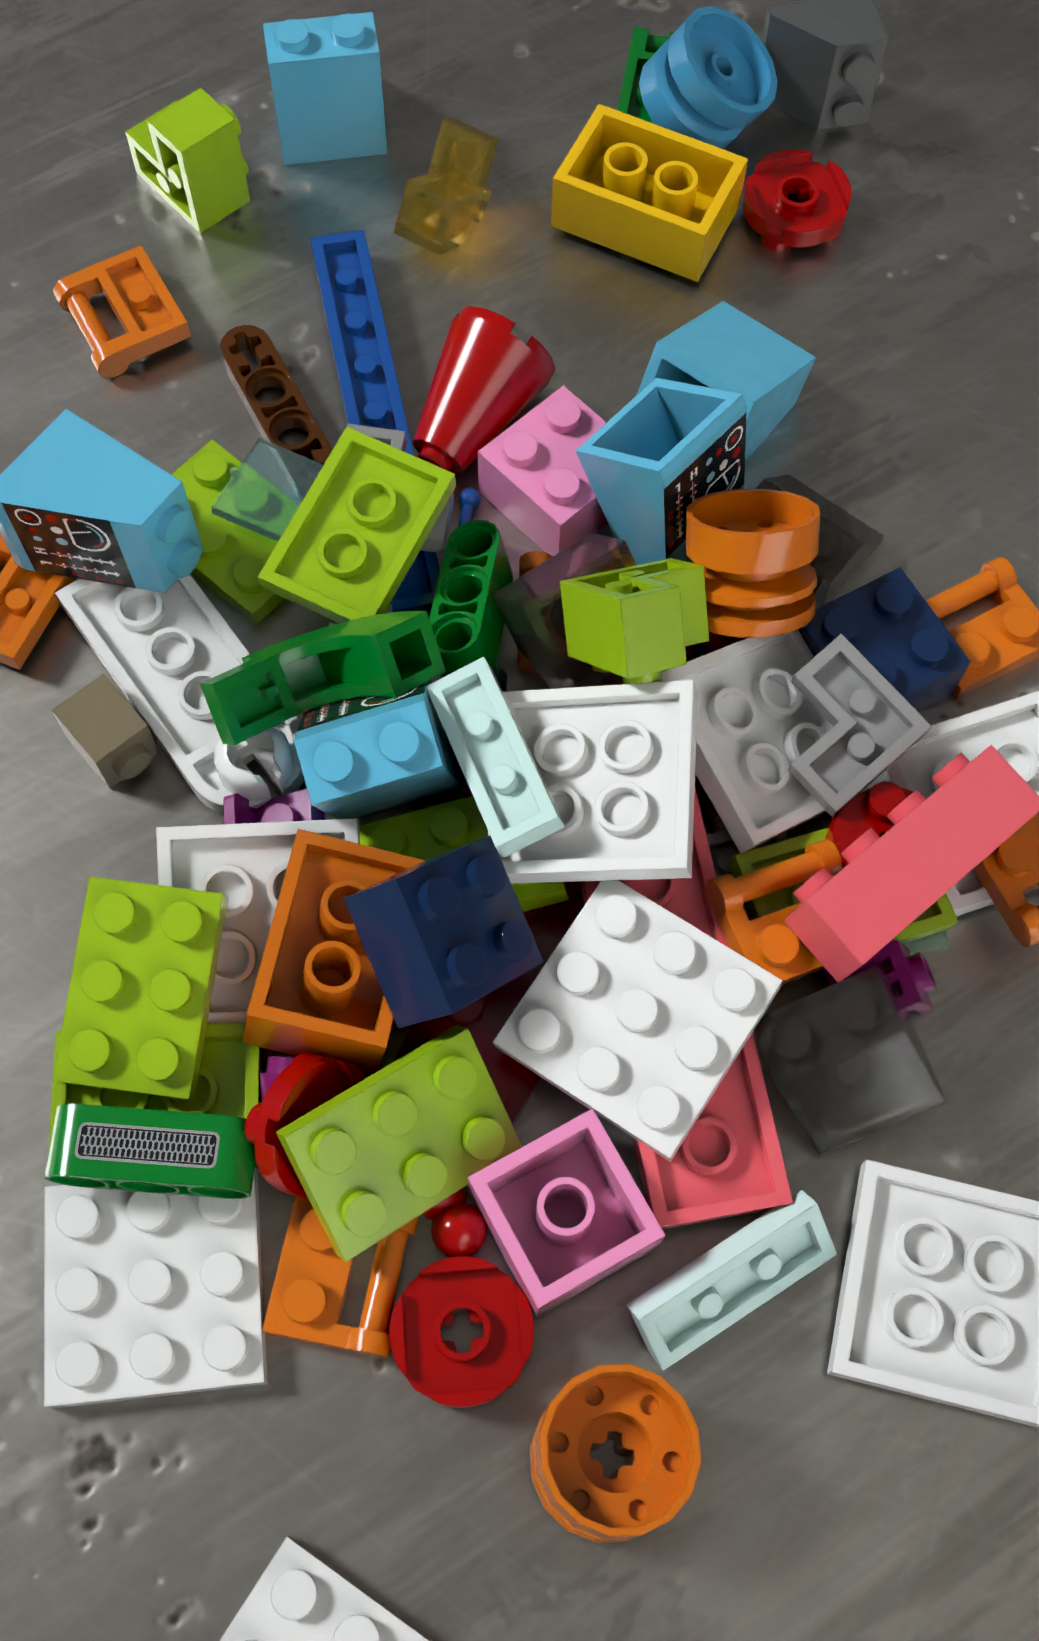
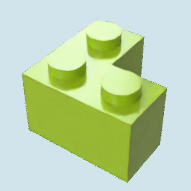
M201 87L181 100L172 102L125 131L136 172L199 233L204 232L250 202L246 180L249 169L241 153L238 137L241 134L239 121L229 106L224 103L219 105Z
M669 558L560 581L568 656L592 665L593 670L596 672L617 674L622 676L623 682L627 684L652 683L662 678L663 670L687 665L686 646L709 641L703 565Z

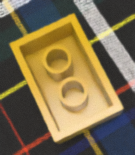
M598 104L553 177L551 226L698 282L740 206L748 158Z

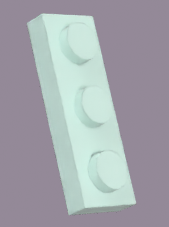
M485 657L427 685L426 689L493 843L503 858L564 828L563 821L494 672Z
M803 1190L792 1196V1204L774 1207L626 1304L650 1355L663 1371L837 1255L818 1204Z

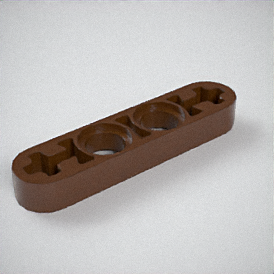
M252 325L234 327L223 336L220 344L226 373L293 495L301 504L314 482L312 479L308 480L306 464L313 461V467L317 474H319L333 449L265 331ZM248 350L253 356L256 355L258 368L251 371L247 358L240 352ZM266 387H278L285 392L282 399L275 403H262L255 398L257 393ZM291 428H300L309 434L303 443L295 446L285 445L278 440L282 432Z

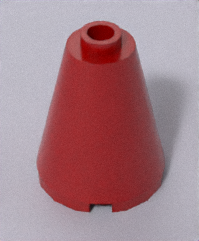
M467 306L462 309L460 314L457 313L456 317L451 321L413 439V446L419 453L417 457L454 474H461L478 457V451L499 436L549 384L556 368L552 357L544 346L532 335L527 344H525L510 333L516 323L486 308Z

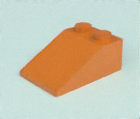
M297 829L246 1015L243 1036L244 1044L295 1056L303 1052H310L354 1064L363 1072L374 1074L378 1071L387 1048L393 1015L343 898L426 860Z

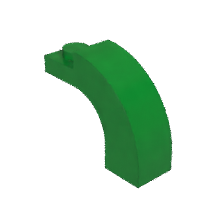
M400 611L349 620L284 640L243 657V664L200 683L222 743L237 745L296 715L329 703L363 696L396 698L446 673V669L427 611Z

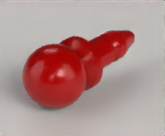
M464 1187L422 1213L425 1219L432 1221L431 1235L436 1248L447 1257H471L481 1249L487 1236L486 1221L478 1208L465 1202L467 1192Z

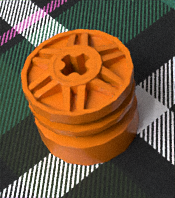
M733 489L702 496L686 507V556L693 563L704 566L709 632L738 638H766L796 631L807 626L814 618L816 600L813 590L817 587V576L815 568L809 563L818 555L820 510L816 503L807 497L787 491Z
M633 1364L598 1365L571 1378L539 1418L530 1445L531 1481L544 1510L566 1532L594 1543L626 1542L671 1521L692 1495L701 1465L699 1428L684 1397L660 1375ZM606 1439L614 1441V1453L625 1457L626 1464L613 1471L609 1478L602 1476V1463L591 1459L590 1451L597 1450L605 1443Z

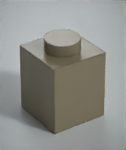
M104 674L51 710L67 739L109 789L122 779L128 780L142 773L150 764L151 759L160 753L146 722Z

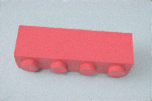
M992 745L971 762L961 752L931 778L939 789L927 799L918 789L887 815L894 824L890 830L880 837L871 827L841 853L842 857L849 864L833 876L826 867H823L793 893L802 904L784 922L838 983L864 965L1039 812L1038 794Z

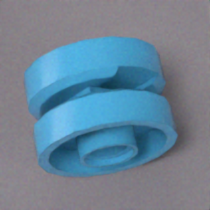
M715 6L697 8L670 36V39L642 66L639 86L643 105L653 124L725 149L745 127L757 119L775 100L778 81L774 62L765 44L754 30L732 12Z

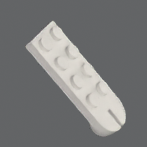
M190 574L184 578H179L166 593L77 579L55 592L62 608L136 712L146 722L151 733L203 804L213 811L224 815L223 799L225 796L238 793L247 798L249 806L255 809L272 799L268 786L261 776L253 775L246 766V764L254 759L281 796L296 792L305 779L294 743L300 723L297 716L237 745L222 743L200 683L243 664L242 658L250 655V653Z

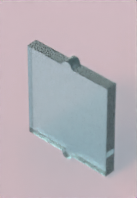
M258 438L240 466L230 469V480L211 506L212 514L270 539L279 541L322 469L323 464Z

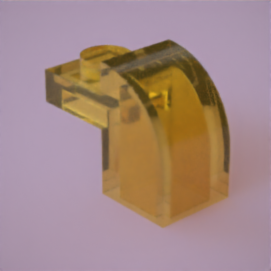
M453 117L442 119L428 174L407 180L394 233L438 255L460 247L480 222L491 197L492 189L485 185L499 139Z

